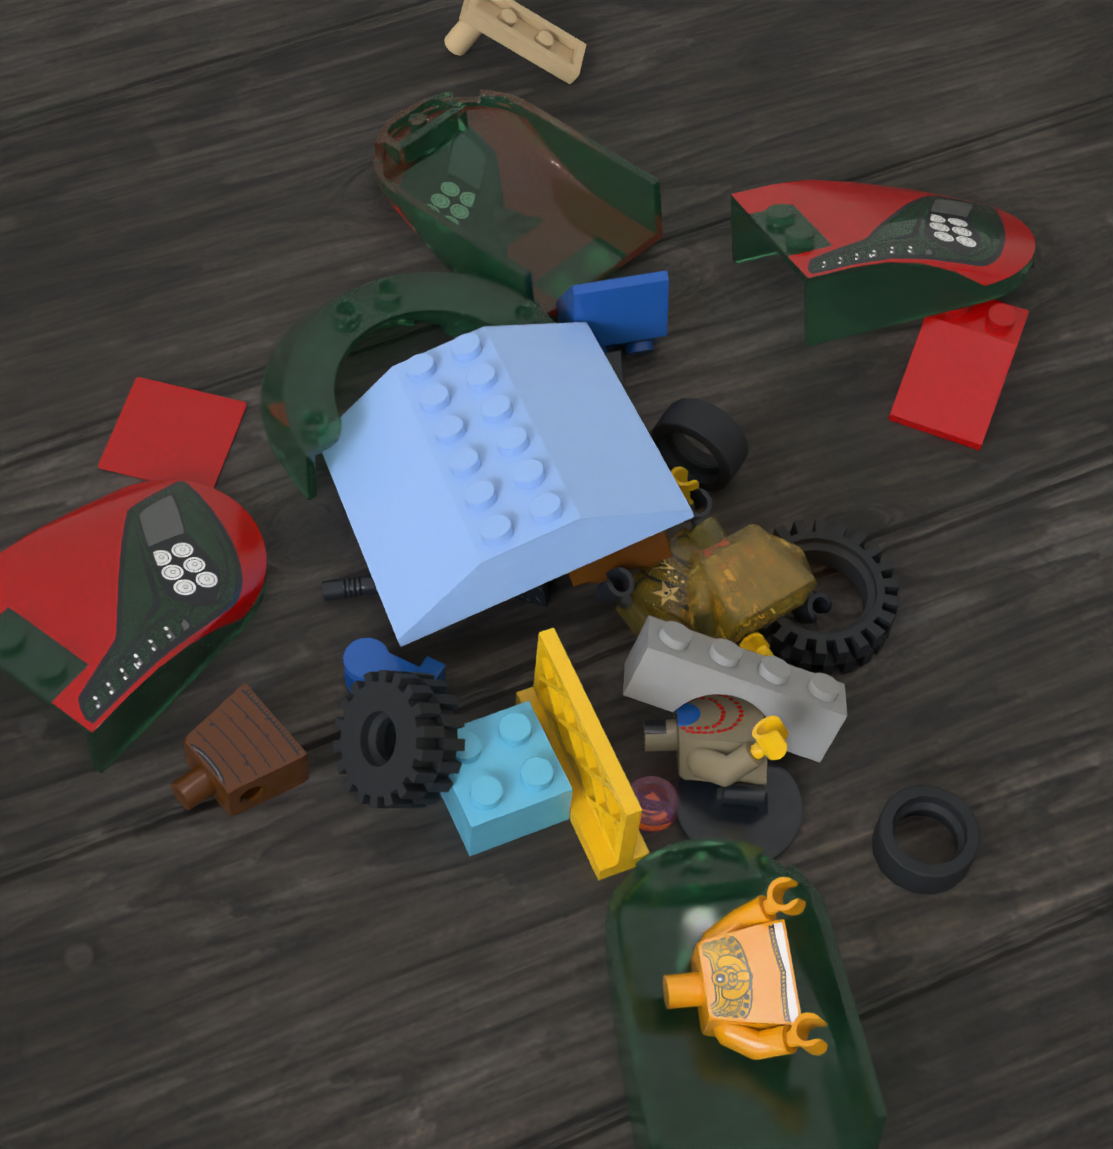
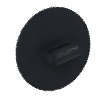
M767 760L766 785L734 783L723 787L708 781L684 780L680 778L676 790V815L683 832L700 851L720 862L742 866L767 862L783 853L791 845L801 826L803 806L799 789L792 776L776 760Z

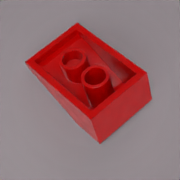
M938 281L888 420L980 451L1029 311Z

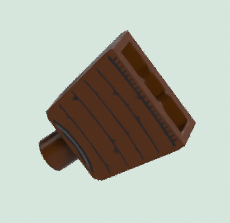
M245 683L186 736L183 745L186 763L191 770L170 785L178 801L188 811L212 795L229 815H238L309 779L308 755Z

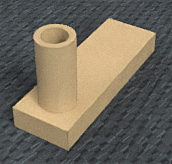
M464 0L459 21L445 36L444 41L448 50L455 55L461 56L473 46L482 34H485L568 84H571L580 74L587 45L513 0Z

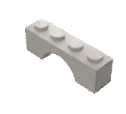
M648 616L624 663V696L674 712L686 702L705 695L723 694L744 699L756 706L765 717L775 715L780 718L789 731L788 737L785 740L788 744L787 752L817 762H821L847 718L844 683L838 682L833 677L824 673H812L789 665L776 656H764L743 649L730 640L723 638L715 639L689 630L683 624L675 621H663Z

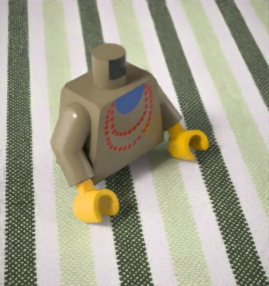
M760 633L748 635L739 645L743 649L764 656H774L769 649L770 645ZM713 694L697 697L673 712V719L643 721L645 752L676 751L678 775L684 780L708 781L723 787L734 783L766 785L767 760L781 759L787 752L788 744L785 740L788 737L789 731L780 718L775 715L764 718L763 713L752 703L731 695Z

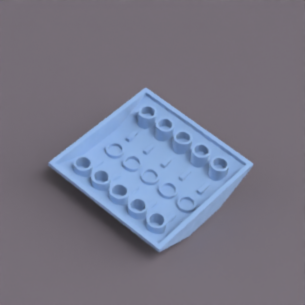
M587 322L483 326L472 332L462 334L454 340L422 354L414 355L410 359L392 366L317 440L401 647L694 517L690 505Z

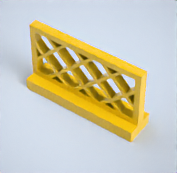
M551 628L539 632L533 687L516 692L515 703L518 705L526 701L530 702L573 789L569 819L599 881L648 863L650 852L639 831L642 808L555 629Z

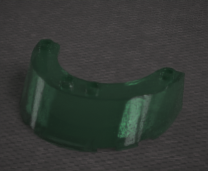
M416 272L389 276L369 282L337 296L310 311L288 330L276 346L266 366L261 385L262 422L266 437L283 468L305 497L310 500L317 496L315 455L336 444L342 432V421L338 415L334 396L337 374L352 348L367 335L377 329L387 327L414 326V320L441 325L442 332L456 338L483 326L550 324L555 322L533 302L517 292L494 282L469 275L448 272Z

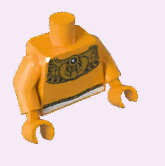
M788 877L775 879L768 887L767 897L760 895L733 909L705 931L701 941L696 943L691 955L692 972L663 976V994L667 1009L697 1007L703 1035L716 1037L721 1045L752 1060L794 1054L799 1046L811 1055L817 1056L824 1054L828 1048V1044L822 1039L807 1040L811 1030L817 1027H827L828 1023L814 1013L806 1012L801 1014L785 920H775L776 913L778 912L791 916L799 915L806 906V901L800 898L794 899L786 905L783 904L784 893L789 888L796 887L799 884Z

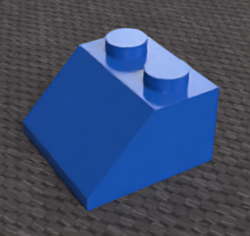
M666 270L572 285L555 302L559 323L587 322L604 353L622 348L626 349L627 355L654 351V343L667 336L668 273Z

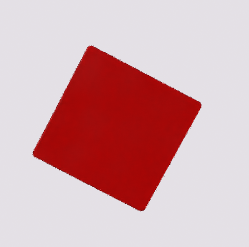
M137 377L99 461L98 468L148 481L185 480L214 488L247 403ZM179 484V485L175 486V487H178V488H182V489L188 490V489H187L184 485H182V484Z

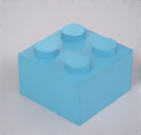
M529 701L465 723V727L457 729L458 739H465V751H457L455 758L462 762L459 774H449L448 776L454 783L449 792L440 793L469 856L569 819L573 789Z

